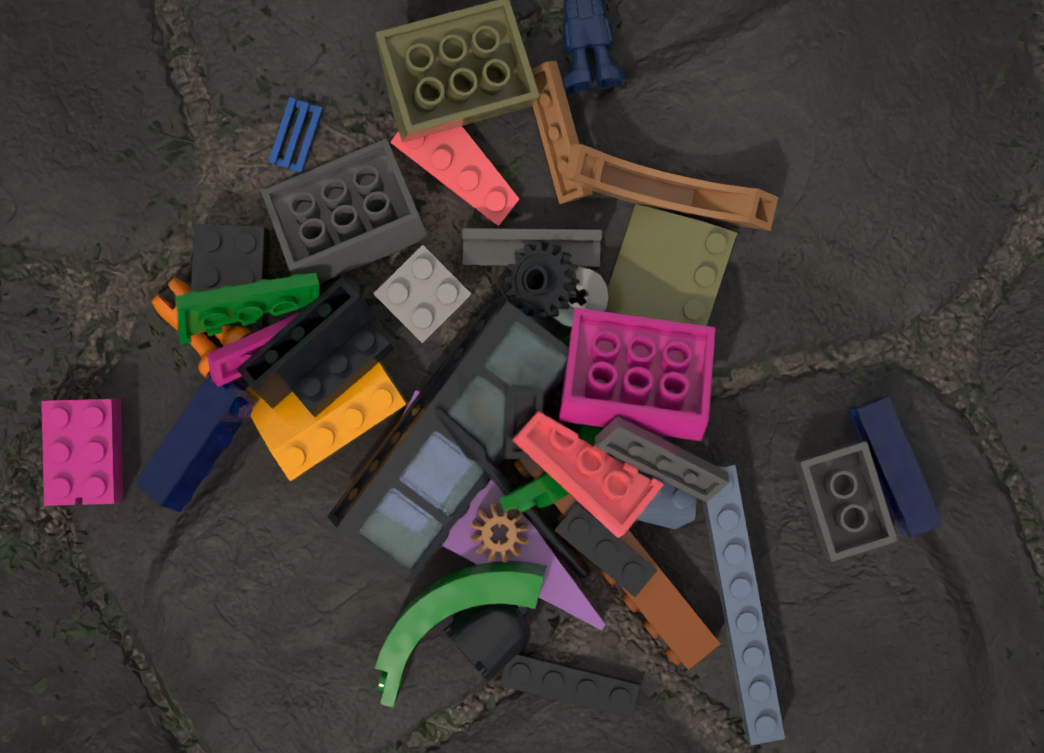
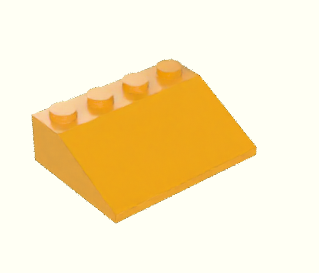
M381 361L316 417L308 411L293 392L273 409L250 386L238 393L271 454L289 481L298 478L409 404Z

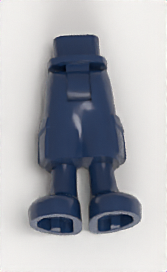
M563 0L564 51L572 55L571 70L562 79L565 92H583L593 86L594 82L588 62L587 50H592L595 55L597 87L603 89L614 88L626 83L625 72L614 64L609 53V48L615 43L612 26L609 19L606 18L602 0Z

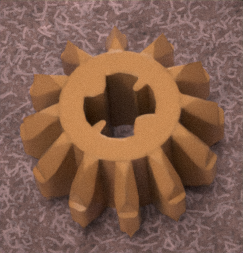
M492 503V516H489L483 509L478 511L479 516L485 523L479 521L471 522L472 528L482 532L471 535L470 541L477 542L483 540V543L478 546L476 552L480 555L487 548L491 549L488 555V561L490 562L494 561L496 552H501V559L505 563L508 562L506 550L510 549L517 557L521 554L520 549L514 544L515 542L522 545L528 544V538L517 533L529 530V525L527 523L515 524L522 518V512L518 511L510 518L508 515L511 510H503V514H498L497 504ZM495 524H499V528H501V524L508 527L506 530L507 539L504 541H500V537H498V541L492 538V526Z

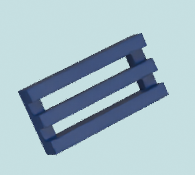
M289 97L268 162L302 174L324 109ZM295 108H298L300 111L284 159L281 160L279 157ZM307 112H311L313 115L297 164H293L291 160Z

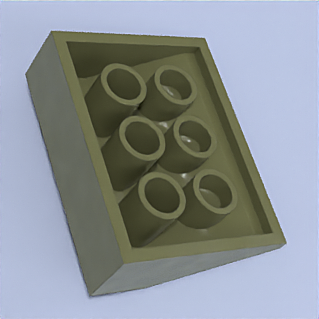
M496 0L375 32L391 108L402 143L532 107L540 98L509 0Z
M635 204L607 288L609 299L605 312L707 326L737 232L700 220Z

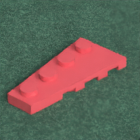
M462 126L403 143L398 131L390 142L395 148L498 227L520 200Z
M537 412L513 439L524 452L617 538L625 534L664 485L654 478L650 480L638 473V469L627 462L621 463L607 455V452L597 448L596 444L592 446L579 439L577 433L540 412Z

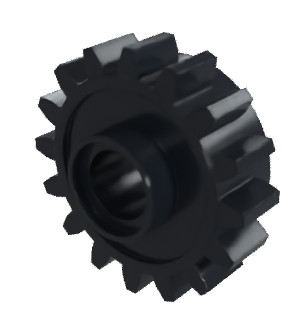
M537 242V245L527 244L525 245V253L516 252L514 255L518 261L517 264H508L507 266L513 274L505 278V282L512 284V288L506 292L507 296L517 298L513 306L523 309L525 315L538 319H547V316L557 317L559 316V309H569L568 302L572 297L577 296L575 292L576 284L580 283V279L576 278L575 273L578 266L569 261L572 255L567 252H561V246L549 245V243ZM544 275V284L542 286L541 279Z

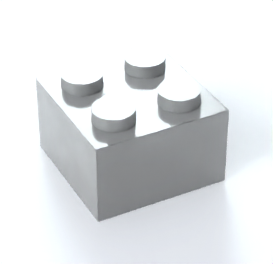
M424 245L373 293L423 344L472 297V294Z

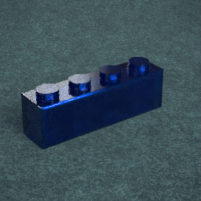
M210 374L140 474L135 484L161 506L181 512L184 506L191 501L193 493L202 480L212 471L214 463L223 450L230 445L234 434L243 421L251 415L253 407L259 399L235 380L218 387Z
M879 396L849 409L861 440L868 443L878 479L901 533L913 538L943 525L944 523L889 396Z

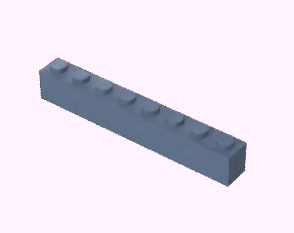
M731 463L716 465L728 472L730 483L709 501L705 502L702 500L744 733L750 745L785 739L736 466Z

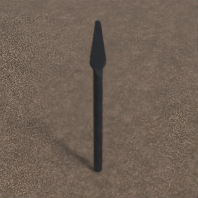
M436 407L435 413L464 456L475 461L505 495L517 489L516 485L487 454L486 446L444 409ZM534 506L522 512L525 518L579 577L585 578L589 575L590 569Z

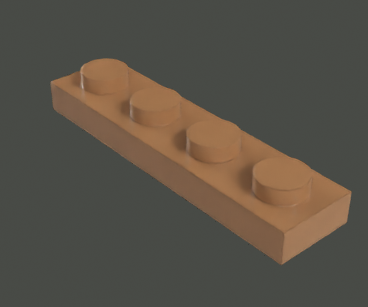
M548 61L531 69L540 96L533 104V109L559 204H565L589 196L593 192L592 190L580 187L579 183L564 178L572 144H579L557 61Z

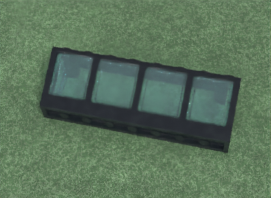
M494 293L327 517L338 530L411 583L415 576L426 568L428 559L436 548L447 540L449 531L457 520L468 512L470 503L478 492L483 490L491 480L475 461L464 456L435 413L436 407L444 409L481 441L487 448V454L499 466L501 462L506 460L503 457L505 386H541L544 388L543 406H546L552 400L556 388L565 378L569 347L507 300Z

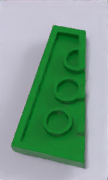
M297 273L286 278L274 280L261 279L250 284L226 285L219 289L202 292L190 291L184 295L175 296L180 345L192 342L191 336L207 331L209 337L223 333L222 326L238 321L243 326L257 322L256 320L267 312H270L273 316H278L309 306L319 297L317 274Z

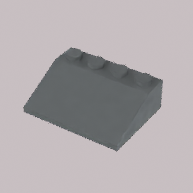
M387 138L261 191L289 271L292 275L297 273H316L319 284L429 238Z

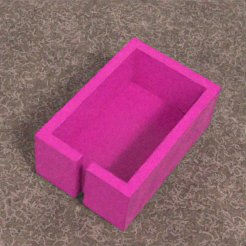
M121 399L41 401L44 506L77 505L83 503V505L115 504L124 501Z

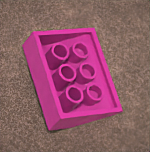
M574 308L559 421L606 427L619 416L655 435L701 441L709 418L715 327Z

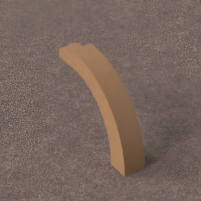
M572 144L564 177L579 183L580 187L635 204L702 220L771 231L779 198L758 188L714 183L648 168L616 158L582 144Z

